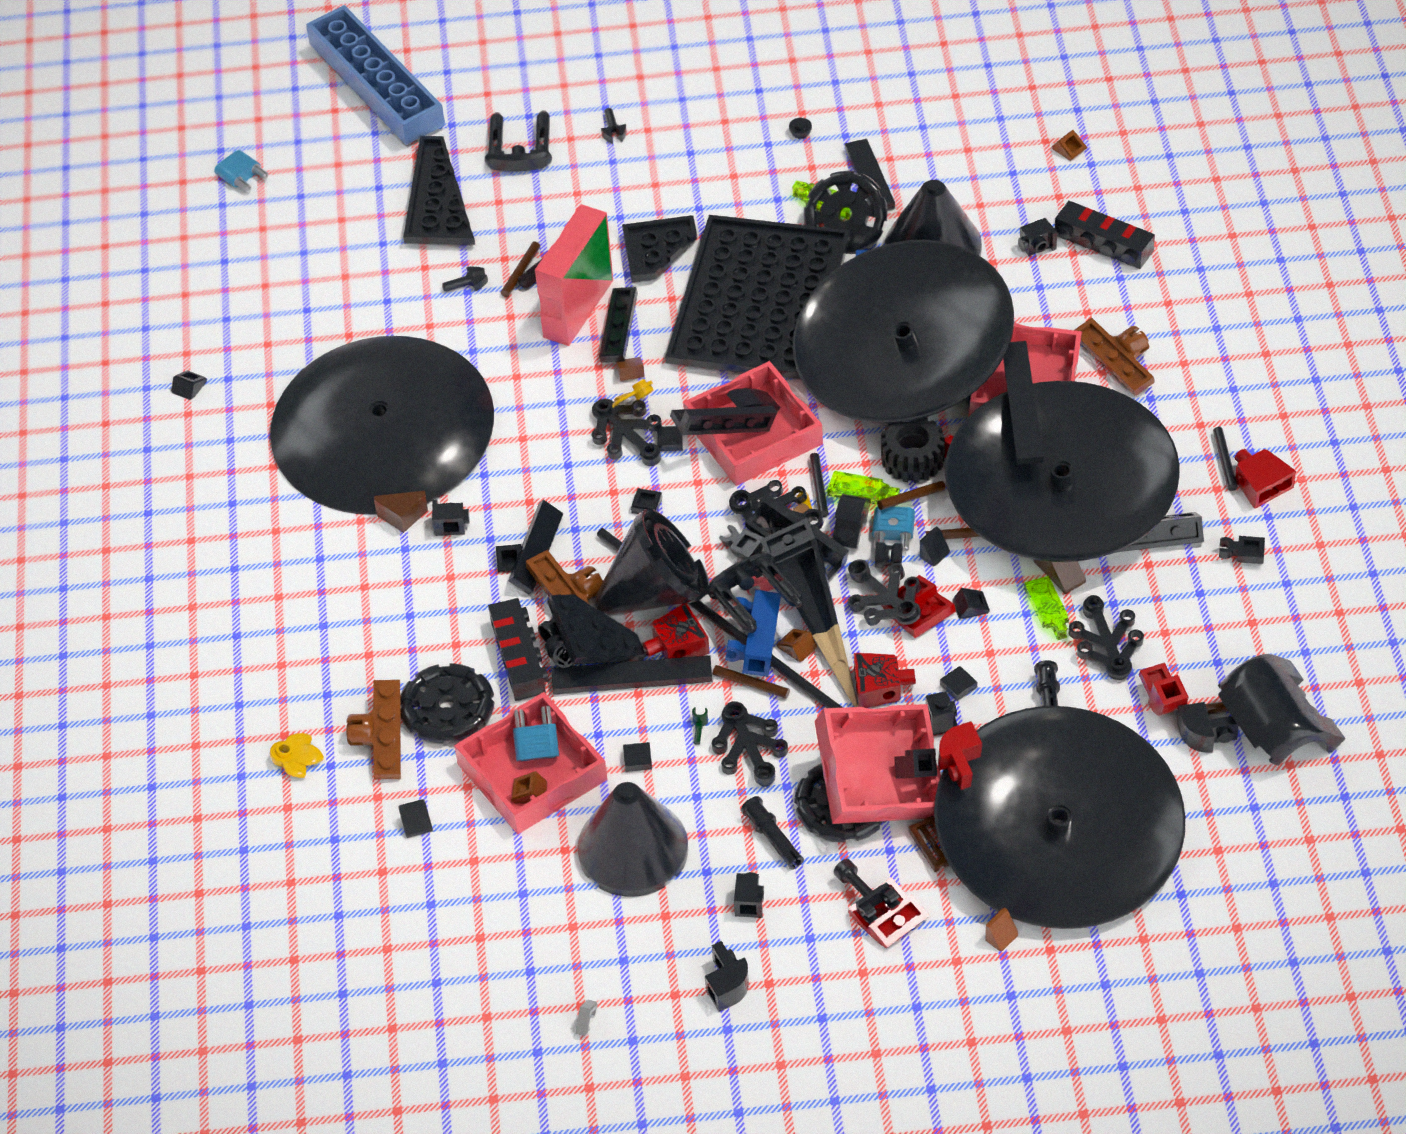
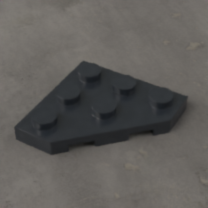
M693 215L622 224L631 282L656 280L697 239Z
M574 594L550 595L547 603L573 664L643 661L646 653L637 633Z

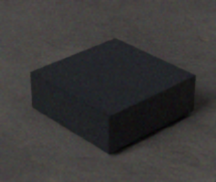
M662 426L657 431V446L660 448V451H683V436L676 426Z
M637 488L631 505V513L639 514L644 509H647L646 513L652 509L658 511L663 499L662 492Z
M959 666L940 679V686L958 701L978 687V682Z
M650 742L623 745L625 772L652 769Z

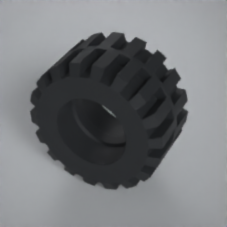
M928 417L910 422L887 424L885 431H882L881 460L883 468H886V472L889 475L893 474L894 479L898 480L901 478L903 482L907 483L908 481L919 483V480L927 481L930 476H936L938 470L942 469L945 460V436L942 428L937 426V422L934 420L928 421Z

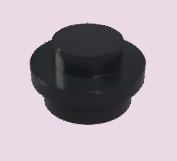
M795 118L789 123V131L793 137L804 139L812 131V123L807 118Z

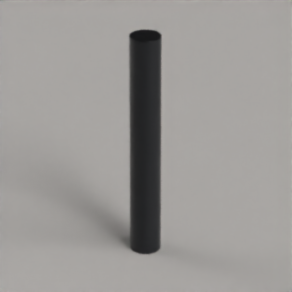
M1218 426L1213 429V434L1227 489L1234 491L1238 486L1222 427Z
M811 453L809 458L817 508L821 512L822 517H827L829 512L820 456L818 453Z

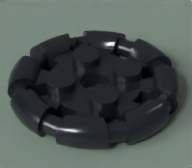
M850 170L834 172L827 179L819 180L807 196L809 198L808 204L803 210L804 225L819 226L823 223L828 228L850 230L851 238L846 254H856V250H864L866 248L869 250L876 244L884 232L882 228L888 216L886 199L881 196L879 192L881 189L877 183L865 174L857 175L854 171ZM852 183L858 186L856 192L850 190ZM836 185L838 191L832 194L829 188ZM870 196L874 201L871 205L866 200ZM818 201L824 202L821 206V211L816 210ZM844 208H850L852 212L851 218L847 221H843L840 216ZM869 216L875 218L873 227L867 226ZM861 235L862 240L856 243L854 237Z
M449 663V666L441 667L437 664L421 670L415 674L416 678L413 681L406 683L400 694L401 720L411 733H417L418 737L422 740L444 744V741L454 740V743L459 742L479 731L478 728L482 725L485 726L490 720L495 705L494 700H492L494 697L493 688L487 678L481 673H475L474 668L458 663ZM468 682H471L472 684L469 687L465 686ZM422 686L427 688L424 692L420 690ZM444 702L454 703L451 707L442 708L440 706ZM453 725V730L443 731V726Z
M822 763L811 768L808 771V776L801 778L797 785L794 796V803L798 807L796 809L797 816L804 827L810 832L818 833L819 838L838 843H846V840L851 839L859 841L875 834L880 830V825L887 822L853 823L854 828L844 829L843 825L852 823L832 824ZM815 783L821 785V787L817 789L816 787H814Z

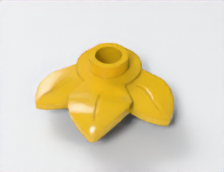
M642 379L632 386L633 391L617 396L612 407H616L622 401L633 396L638 401L654 391L652 387L653 382L651 380L646 382L645 379Z
M295 733L288 736L285 741L274 743L269 753L275 765L283 767L287 774L298 778H305L306 766L323 761L324 756L319 748L311 744L312 736L306 733Z

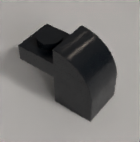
M844 493L841 495L834 518H836L832 539L842 546L858 549L863 523L867 524L871 498Z
M1205 702L1178 706L1176 722L1180 736L1184 743L1193 750L1213 753L1214 743H1228L1237 740L1239 726L1232 716L1210 719Z
M719 941L711 945L712 959L718 970L705 975L704 978L706 992L718 1012H721L739 1003L745 997L749 989V972L746 958L743 957L737 960L733 950H727L723 942Z

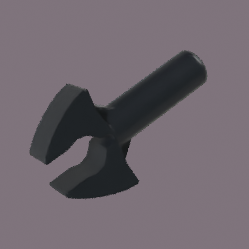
M606 108L604 114L608 127L601 128V135L607 142L613 144L612 135L615 132L620 136L622 143L627 134L626 124L618 125L613 109Z
M469 266L466 267V276L443 282L442 289L447 292L470 285L474 287L475 291H478L487 284L488 276L487 274L485 275L483 267Z

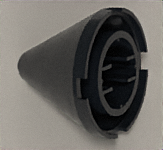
M935 179L928 180L922 184L890 227L885 238V245L908 240H934L964 247L979 256L982 254V239L979 230L942 181Z
M644 509L636 515L596 594V608L609 616L696 602L709 594L707 590L710 582L705 567L700 559L694 562L688 551V548L692 545L668 518L654 509L646 513L647 509Z
M623 782L614 788L587 820L578 838L579 862L586 877H591L599 884V888L603 891L618 896H644L665 888V883L674 875L676 877L679 876L688 858V837L682 821L673 811L633 782Z

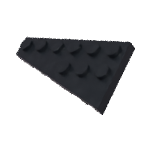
M420 136L403 235L404 244L475 245V238L466 214L444 136Z

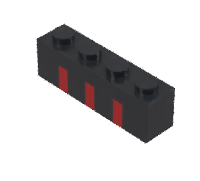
M1068 200L1055 217L1054 229L1057 231L1058 237L1140 270L1154 252V233Z
M519 598L488 605L490 622L514 700L518 701L537 696L542 692L546 693L545 683L549 682L546 667H540L539 662H542V656L539 646L534 647L533 642H536L534 629L532 626H527V622H530L527 608L521 607Z

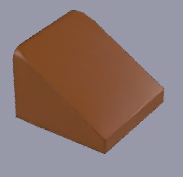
M1071 130L1051 148L1071 161L1088 147L1077 133Z
M641 357L616 362L620 381L645 377Z
M792 629L776 644L780 650L799 662L804 661L817 649V644L811 632L799 629Z
M536 771L515 778L511 801L513 803L530 802V796L538 797L547 791L546 779Z
M1002 908L986 924L985 941L998 951H1003L1019 934L1006 908Z

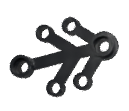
M610 399L596 401L592 406V414L597 419L596 429L592 431L591 436L594 444L603 445L608 439L606 434L607 422L614 426L612 441L607 446V453L610 459L617 460L622 457L623 451L621 446L624 435L640 450L643 464L654 466L661 461L660 448L654 443H647L633 430L646 429L656 432L662 428L661 417L652 414L647 419H622L618 416L632 414L635 417L644 416L647 413L644 401L636 400L631 405H617L614 408L612 407L614 401Z
M772 480L766 486L751 493L746 490L735 491L729 499V506L732 512L743 515L745 521H747L753 515L752 511L755 512L758 509L759 500L765 493L774 497L785 506L792 502L796 504L804 503L807 500V493L804 487L796 486L790 492L782 495L784 491L782 483L779 480ZM775 486L779 487L776 491L771 490ZM797 493H803L801 497H795ZM740 502H746L743 505H738ZM808 509L804 513L793 511L803 519L808 518L810 522L817 521V523L812 525L819 530L822 528L824 520L819 510ZM757 521L755 522L756 525L763 528V526L760 523H757Z
M857 559L849 564L848 572L851 579L857 583H864L877 594L868 596L854 594L850 596L848 605L851 611L860 612L865 606L890 605L894 608L877 610L876 608L867 609L863 616L868 625L874 626L881 620L896 619L900 624L908 625L920 618L921 609L915 603L916 593L921 590V584L917 577L911 576L904 581L906 589L904 600L898 598L900 580L905 577L904 568L900 563H894L888 568V588L871 575L867 561Z
M1090 595L1083 602V614L1087 618L1094 620L1099 635L1085 630L1084 624L1080 621H1073L1069 624L1068 634L1073 639L1083 640L1077 645V656L1080 659H1088L1105 666L1106 672L1112 679L1123 680L1132 671L1130 659L1136 649L1143 645L1144 633L1138 629L1131 630L1128 633V644L1119 654L1117 645L1128 628L1135 624V612L1130 609L1122 610L1119 615V623L1111 634L1103 615V600L1097 595ZM1093 645L1106 650L1108 656L1094 651Z
M732 701L727 703L721 713L724 724L719 734L711 742L712 751L715 754L721 755L728 750L727 739L735 728L738 733V737L727 757L721 761L723 773L732 775L737 772V761L745 748L754 766L755 782L763 787L770 786L776 779L775 767L769 762H764L756 745L771 749L773 755L779 758L785 757L788 754V743L784 739L776 740L770 738L778 733L777 721L748 714L747 708L741 702ZM746 725L762 729L763 735L749 731ZM723 744V746L717 747L716 745ZM777 747H784V749H782V750H778V749H776V748H777ZM727 764H733L732 767H726Z

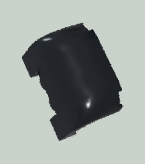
M1261 654L1237 666L1217 685L1221 689L1218 696L1255 749L1260 746L1271 756L1269 762L1277 766L1295 750L1314 741L1326 742L1327 752L1332 753L1346 738L1333 719L1320 715L1317 709L1310 705L1305 698V692L1299 687L1304 678L1292 661L1273 654Z

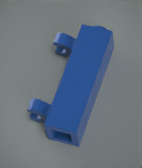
M755 589L753 602L748 601L744 597L736 598L756 620L757 630L754 633H748L746 645H742L736 640H728L725 660L730 662L744 660L743 674L769 677L781 595L776 592Z

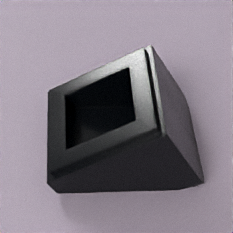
M186 370L173 376L171 392L192 400L206 384L207 378Z
M937 526L920 540V558L933 567L950 553L949 546L940 528Z
M521 544L495 546L498 572L512 571L521 549Z
M961 587L952 599L959 619L984 615L990 612L983 591Z
M424 799L398 806L406 838L433 831Z

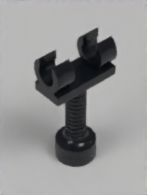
M843 859L835 866L833 871L835 877L841 883L849 882L863 896L855 904L858 914L868 924L878 919L875 915L877 911L874 907L883 901L891 909L901 903L897 900L899 898L898 893L893 888H890L887 882L872 890L857 875L858 867L850 859Z

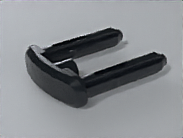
M541 110L537 114L535 150H530V153H526V149L521 145L514 146L511 154H505L502 151L504 117L500 112L493 113L490 117L488 153L484 157L485 164L489 168L498 171L521 172L542 169L551 163L552 155L549 152L550 115L546 110ZM541 138H544V144H541ZM494 140H497L496 146H494Z
M758 553L733 564L714 577L708 586L709 597L717 599L744 632L754 633L757 630V622L733 595L731 588L738 585L744 591L751 589L754 585L753 576L759 578L763 575L790 606L799 608L803 604L802 595L775 566L773 556L768 553Z

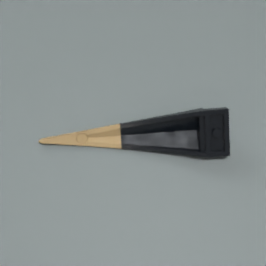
M806 518L760 539L764 552L773 556L775 566L802 595L803 604L796 609L853 706L858 707L821 548L811 523Z

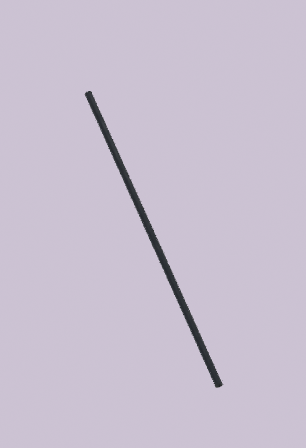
M604 528L598 530L597 536L618 551L622 541ZM701 600L687 603L736 641L746 645L748 636ZM772 654L770 665L772 668L824 707L844 708Z

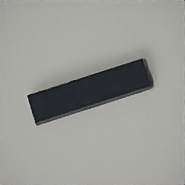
M868 139L844 143L846 154L855 174H865L875 181L881 189L879 191L881 196L886 199L887 209H894V198ZM871 196L866 199L869 205L874 202Z
M637 287L612 289L599 354L601 363L625 361L638 296Z
M544 499L538 503L508 579L510 583L528 595L534 591L537 581L526 568V561L546 550H550L564 514Z

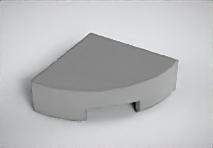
M588 999L580 1006L575 1034L585 1036L590 1031L591 1015H596L597 1001Z

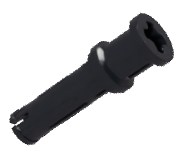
M1051 660L1040 661L1034 666V672L1038 677L1036 691L1041 696L1042 706H1058L1057 694L1060 691V683L1056 677L1058 665Z
M760 796L748 799L742 805L741 813L744 816H748L753 822V828L756 832L764 834L788 865L789 869H795L793 863L799 867L803 863L804 857L800 855L778 827L776 816L772 812H768Z

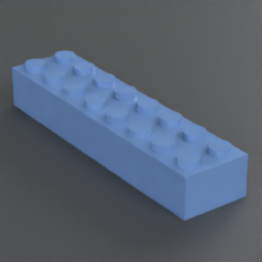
M346 5L306 23L309 44L405 145L445 125L442 104Z

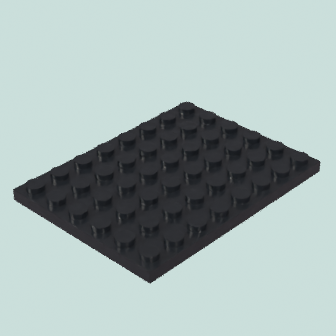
M709 215L666 352V364L745 373L770 361L783 377L801 379L793 356V335L798 316L805 302L820 282L844 263L851 231Z

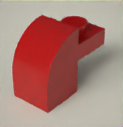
M1165 662L1140 670L1139 677L1149 696L1148 704L1157 716L1177 711L1179 705H1186L1188 703L1189 696L1179 675L1171 676Z
M972 721L949 729L942 736L939 744V770L948 768L951 780L953 782L957 781L960 790L971 787L973 773L967 761L981 757L982 742Z

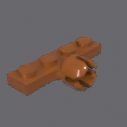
M1091 317L1074 329L1075 331H1082L1080 344L1135 397L1155 383L1154 376L1136 360L1137 357L1150 348L1149 340L1143 331L1137 332L1140 329L1138 326H1130L1118 336H1112Z
M549 550L526 561V568L548 597L550 595L574 594L589 603L588 600L596 597L603 582L599 573L592 574L597 571L593 566H586L573 574L566 573Z
M400 679L373 680V710L368 714H349L347 716V743L350 746L368 745L373 748L374 780L401 779Z

